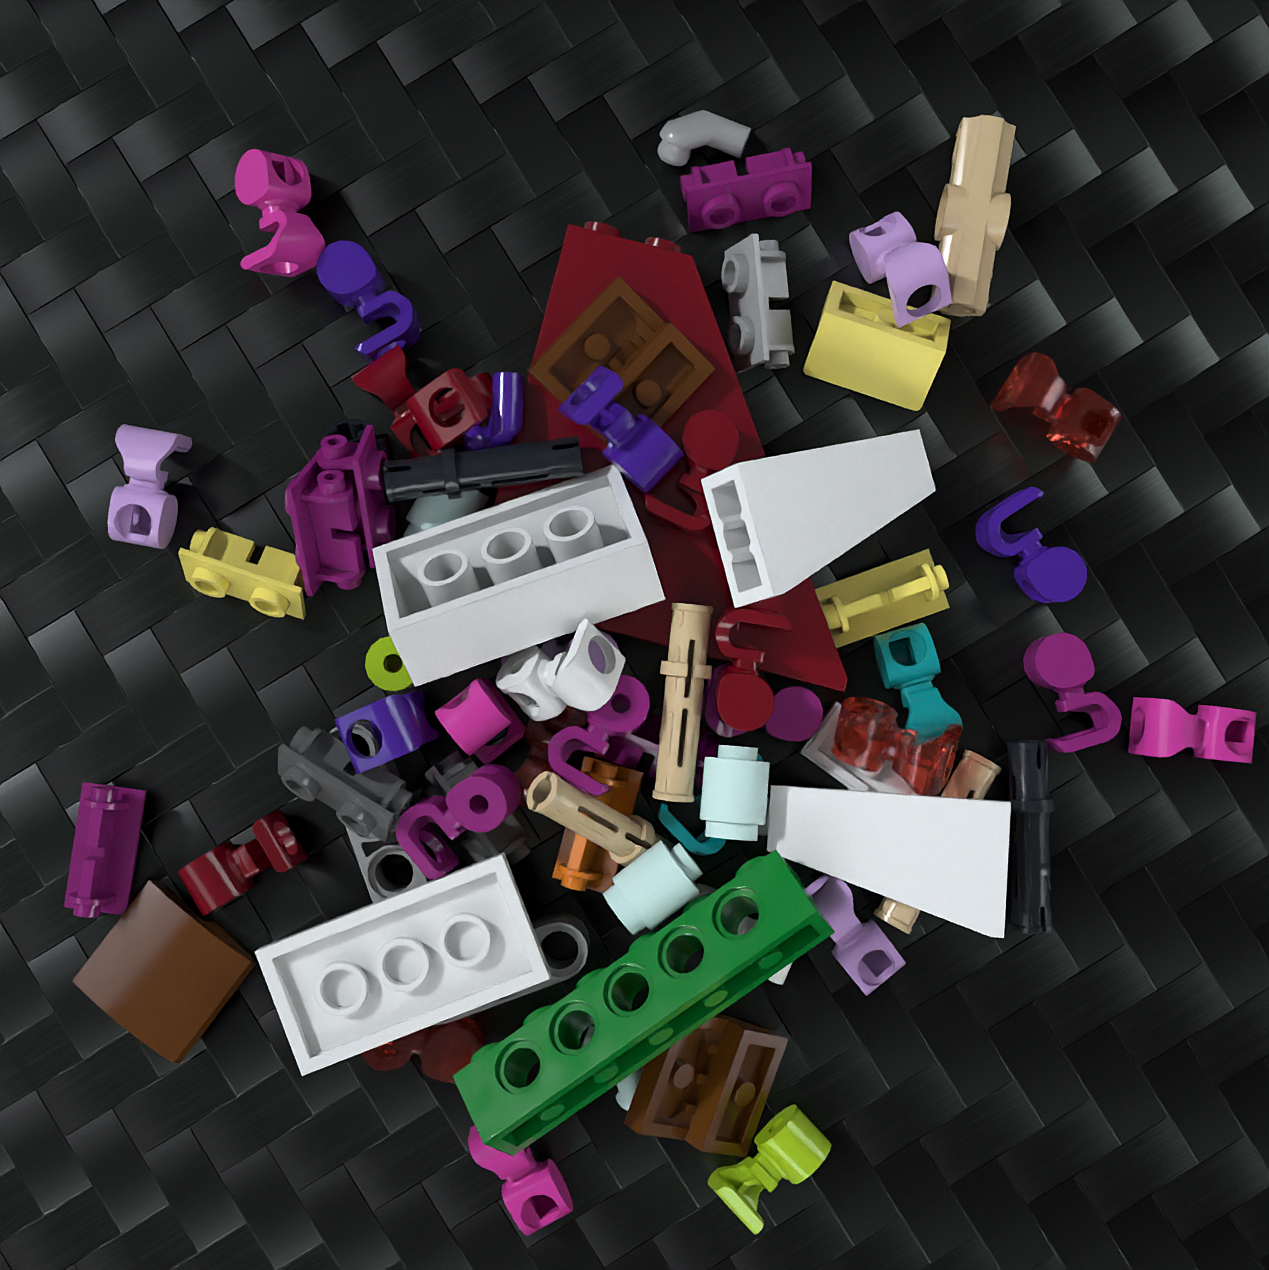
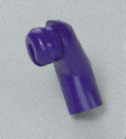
M498 372L493 374L490 420L486 428L477 425L464 434L463 451L490 449L491 447L512 444L523 425L524 375L514 372Z

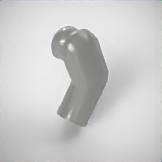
M696 111L670 120L663 126L659 133L662 141L658 146V155L661 160L668 164L682 166L689 160L692 149L707 145L741 158L751 128L709 111Z

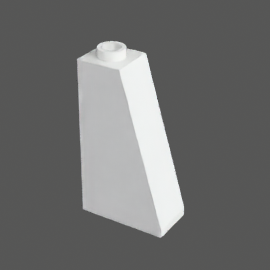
M919 429L740 462L701 479L735 608L786 593L936 491Z
M771 785L770 798L767 797L765 825H758V835L768 836L767 851L772 852L776 849L784 858L984 935L1004 938L1011 813L1010 801Z

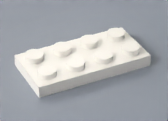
M504 852L449 873L444 877L431 880L280 939L255 951L302 1076L549 980L551 977V972Z

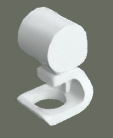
M584 619L577 628L568 654L566 652L557 654L552 661L536 645L516 651L499 670L496 685L504 694H508L513 698L523 712L534 721H543L558 716L567 705L584 711H595L607 703L613 695L626 658L588 619ZM590 640L595 641L604 653L606 660L604 674L599 672L590 660L588 652Z

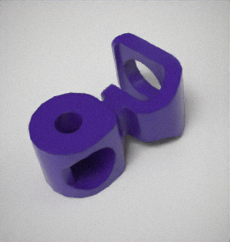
M340 240L330 244L321 252L317 260V274L322 285L337 303L346 307H356L366 325L384 317H393L397 321V323L363 343L357 344L354 350L363 360L370 364L397 344L404 352L417 342L421 334V322L418 313L410 300L395 291L383 293L385 281L369 254L361 245L352 241Z
M598 366L557 409L564 417L579 425L589 424L596 432L603 435L608 440L607 447L601 452L603 456L630 482L647 494L684 455L675 442L651 419L642 414L633 418L632 414L625 407L613 400L622 390L623 381L614 371Z
M1036 487L1020 490L986 511L978 519L975 525L976 540L984 550L997 557H1009L1016 554L1019 556V564L1014 569V578L1022 591L1030 599L1039 603H1057L1073 599L1083 590L1087 580V568L1083 559L1076 551L1067 547L1049 548L1042 546L1039 540L1042 539L1043 535L1038 527L1013 535L1006 534L1000 527L1001 522L1028 503L1041 499L1044 494L1043 491Z
M422 690L413 691L402 696L396 694L385 697L334 720L357 775L410 753L420 746L441 737L439 730L429 723L425 714V696ZM361 719L371 721L372 729L381 747L374 757L361 754L353 744L352 731L355 724Z

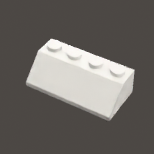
M613 465L587 473L584 477L567 480L372 549L388 633L415 687L450 676L490 660L513 654L516 651L550 639L577 631L579 624L584 619H588L592 624H596L665 600L647 539L620 471Z

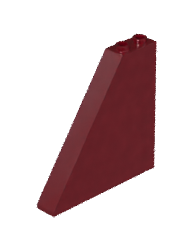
M589 221L585 223L584 228L568 224L532 364L614 277L620 276L664 323L671 322L716 368L660 428L680 448L684 425L691 416L703 410L713 409L721 411L732 418L739 433L737 451L730 466L740 462L766 458L693 257L681 253L682 247L666 239L649 237L646 238L644 244L621 238L620 230L604 223ZM529 374L524 391L522 429L511 445L556 440L557 438L578 435L584 475L612 465L601 453L606 446L584 425H579L561 415L557 409L561 404ZM682 457L647 494H651L654 499L693 517L697 507L695 500L684 489L676 485L680 474L687 472L689 469ZM620 472L647 539L665 600L593 625L599 630L669 648L673 609H671L672 603L713 607V613H711L707 658L733 664L734 659L726 657L720 651L714 635L716 619L726 608L733 606L734 602L713 526L701 535L688 536L649 518L645 513L646 493L637 488ZM576 477L499 487L494 506ZM810 576L784 594L745 605L782 612L789 618L793 631L786 632L782 628L747 622L739 623V637L757 649L765 651L763 663L757 664L758 671L833 691L845 692L848 679Z

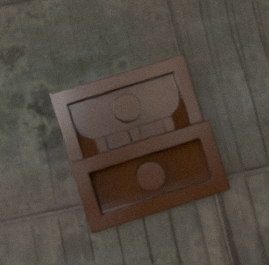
M617 276L605 286L526 371L562 404L598 366H603L614 371L623 381L622 390L613 400L625 407L632 414L633 418L642 414L661 427L716 368L671 322L664 323L620 276ZM589 424L584 425L607 447L608 440L603 435L596 432Z
M149 880L72 982L105 1013L141 1042L170 1062L181 1063L257 964V961L217 923L203 921L163 882Z
M717 1014L644 1065L624 1124L641 1135L686 1140L701 1152L746 1157L789 1038L772 1030Z

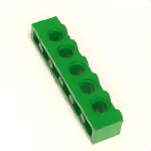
M775 849L767 856H759L749 860L739 868L734 879L712 894H704L693 899L685 906L680 917L660 931H652L639 937L632 943L629 952L610 966L586 974L579 980L573 992L554 1005L544 1006L532 1012L524 1020L523 1027L503 1041L491 1043L479 1049L472 1056L470 1064L455 1073L453 1078L483 1144L513 1157L835 933L796 872ZM759 913L758 921L754 928L745 934L738 935V927L741 921L749 914ZM704 950L700 965L695 970L685 973L684 969L688 958L696 951ZM649 987L646 1002L639 1009L632 1011V1002L635 995L643 988ZM594 1024L592 1039L586 1046L579 1049L581 1034L587 1027ZM540 1061V1070L537 1078L527 1086L526 1080L529 1070Z

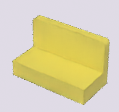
M833 281L824 304L818 329L805 361L803 372L808 376L913 411H918L925 401L946 353L951 320L930 313L898 328L890 299ZM906 305V309H910V310H912V309H917V308H914V307H911V306Z

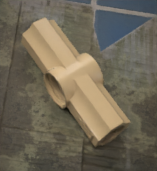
M980 115L972 118L963 117L956 133L957 139L952 156L950 182L945 185L941 196L934 235L935 241H940L938 250L941 252L947 267L952 299L951 304L938 310L942 314L964 317L982 316L986 312L990 282L993 275L995 251L999 250L1003 242L1011 206V196L1005 193L1016 126L1007 123L1001 117ZM932 285V291H931V297H930V299H931V298L933 297V295H934L935 288H936L935 285Z

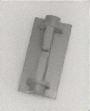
M751 234L724 251L725 259L721 271L722 284L728 292L730 322L727 329V343L730 352L734 354L735 373H743L764 363L765 369L786 368L789 366V355L795 353L790 310H769V300L783 301L789 298L786 253L779 251L778 241H759L758 234Z

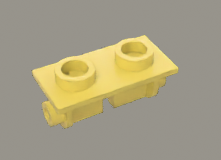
M211 527L207 532L198 529L191 540L190 551L180 548L178 554L186 581L199 592L216 598H222L227 594L248 601L253 608L268 616L280 618L288 614L304 620L306 611L302 590H305L302 570L297 566L294 554L266 545L258 564L250 563L249 560L255 549V542Z
M929 549L815 589L836 648L950 608L944 590L949 588L946 573L941 565H934Z

